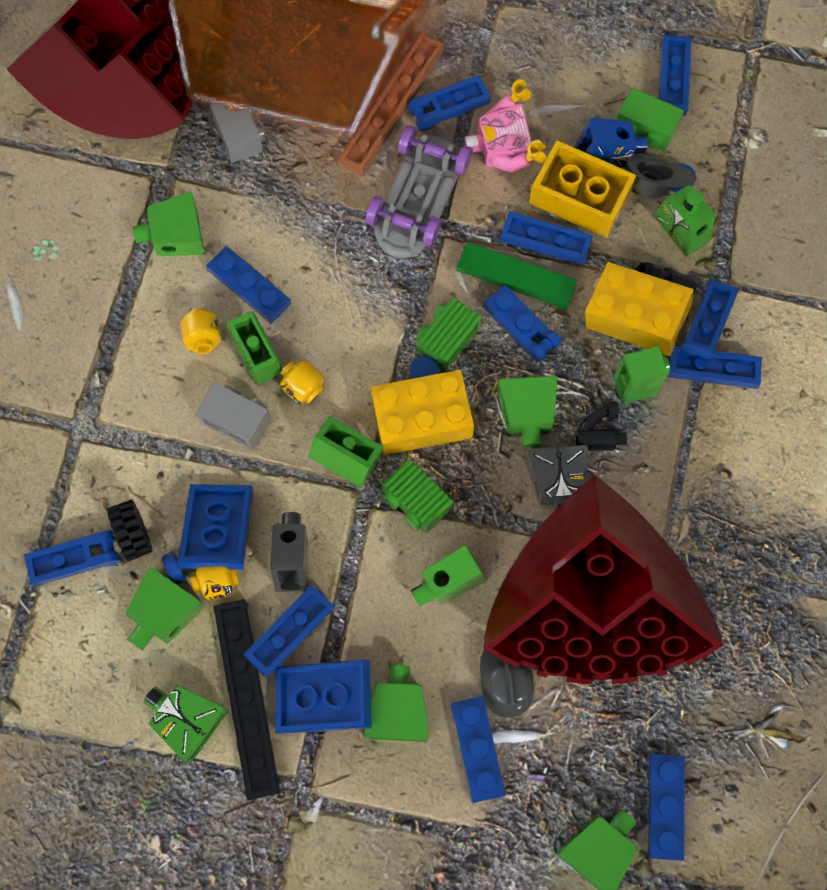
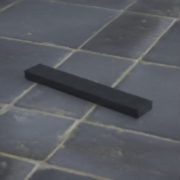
M246 600L215 605L213 607L247 801L281 794L260 674L243 657V654L254 644Z

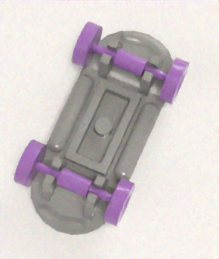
M409 125L405 127L400 138L398 153L405 155L391 188L385 200L378 196L373 197L365 219L366 224L374 226L375 238L379 247L386 254L400 259L411 258L422 252L427 246L433 247L441 228V214L458 176H464L473 153L472 147L464 145L460 149L455 142L446 137L422 134L421 138L415 140L417 129Z

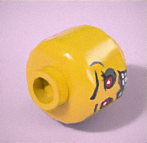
M195 308L182 318L180 322L182 341L188 350L198 354H207L218 347L221 342L219 319L214 313L204 308Z
M292 360L280 372L284 376L280 382L281 389L297 404L305 402L308 405L311 404L325 389L322 385L325 380L323 374L308 360H301L297 364Z
M198 567L195 573L190 574L193 591H200L202 597L206 600L232 595L235 586L239 585L237 571L226 567Z

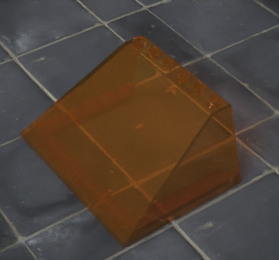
M168 0L187 97L196 98V101L201 104H213L214 102L223 104L224 108L237 111L245 109L251 111V114L255 116H276L285 123H295L298 121L306 123V126L312 129H323L325 127L333 129L336 134L348 136L355 134L363 123L428 9L430 0Z

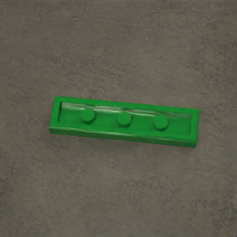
M469 242L466 243L456 270L501 287L506 285L512 291L566 310L577 284L575 279Z

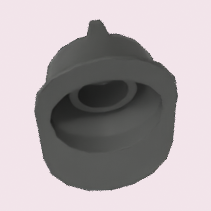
M634 155L627 160V167L636 175L632 190L649 198H661L667 195L672 188H684L695 182L694 173L686 167L659 161L646 155Z
M484 650L480 659V674L485 704L493 713L500 717L512 718L521 715L530 707L533 701L534 683L532 668L521 664L517 668Z

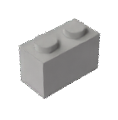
M242 92L209 102L212 118L231 163L263 152L261 141L265 140L263 129L260 124L255 125L253 118L256 115L251 101H245Z
M214 383L196 412L200 423L254 450L271 421L267 405L256 398L248 400L240 396L241 392L226 384L223 387Z

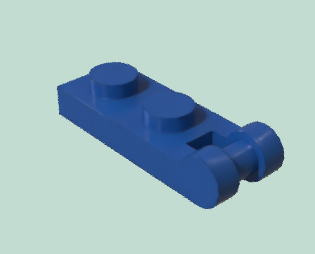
M480 75L416 98L409 102L407 107L411 115L416 117L415 123L419 131H427L437 123L490 104L491 96ZM431 107L433 111L426 113L425 109Z
M506 285L483 302V308L536 362H540L545 358L548 350H554L561 344L559 336L554 331L549 330ZM537 336L542 340L538 344L532 341Z
M113 531L99 532L24 554L30 585L36 587L90 570L120 563L119 553L114 550L113 546L115 542ZM100 546L102 554L93 556L92 548Z

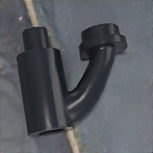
M646 262L640 263L635 271L694 289L693 294L696 291L697 282L695 279L671 268L656 269L652 263Z
M606 399L604 406L588 415L581 422L578 430H576V446L587 445L588 451L615 450L616 445H627L626 433H615L614 429H593L605 417L607 422H611L612 419H618L619 408L617 401Z

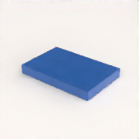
M190 484L178 556L179 568L197 569L198 567L209 566L226 567L230 570H244L253 497L252 486Z
M369 660L284 666L276 669V734L371 728Z

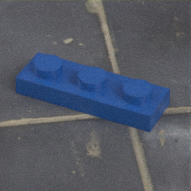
M664 35L661 48L659 99L684 110L683 116H686L689 103L692 38Z
M509 211L500 241L584 265L593 235Z
M227 246L206 265L208 272L270 324L291 305L289 297Z
M712 279L710 280L682 350L711 360L739 289Z
M674 346L671 356H669V378L758 389L761 384L762 357L714 351L711 360L682 350L683 346Z
M311 585L243 654V657L267 679L334 610L335 606Z
M483 696L451 703L472 803L506 796Z
M649 755L648 858L684 861L685 756Z

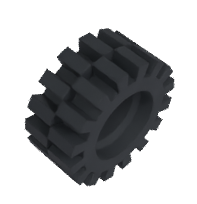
M133 499L107 508L111 528L126 561H131L153 552L143 519Z

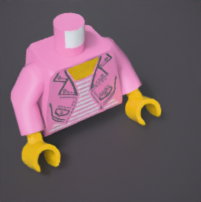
M518 79L513 83L511 88L513 94L508 93L479 118L478 134L464 137V145L472 147L473 153L482 151L486 166L495 167L509 173H514L530 166L533 160L537 163H543L546 160V154L541 151L546 146L539 140L531 141L523 106L518 104L519 99L527 101L532 95L528 88L521 92L527 86L523 79Z

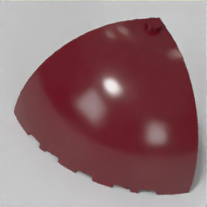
M75 0L6 69L33 97L59 117L90 132L122 139L156 136L172 130L183 123L190 112L193 102L190 99L191 90L195 88V81L192 80L191 70L194 68L191 49L186 48L183 39L187 33L180 16L173 14L170 0Z
M594 475L544 521L516 558L498 591L490 611L483 649L517 668L521 664L537 670L538 676L546 678L548 675L566 677V682L578 684H592V680L612 679V684L636 682L638 681V676L654 675L656 673L658 677L668 674L667 669L682 663H686L689 666L709 656L724 645L716 621L705 598L674 551L654 527L629 502L598 476Z

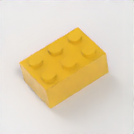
M556 140L532 185L529 204L608 238L631 193L636 175Z
M607 262L585 310L586 328L646 349L659 346L661 354L671 356L691 310L694 289Z
M461 370L370 387L379 440L383 446V456L472 439L474 424Z

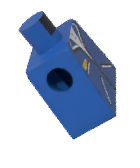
M590 118L574 148L619 168H623L632 154L646 153L647 139L644 136L635 137L633 124L630 121Z

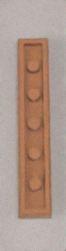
M420 33L339 157V166L361 177L365 175L408 108L409 102L413 100L444 52L445 44Z

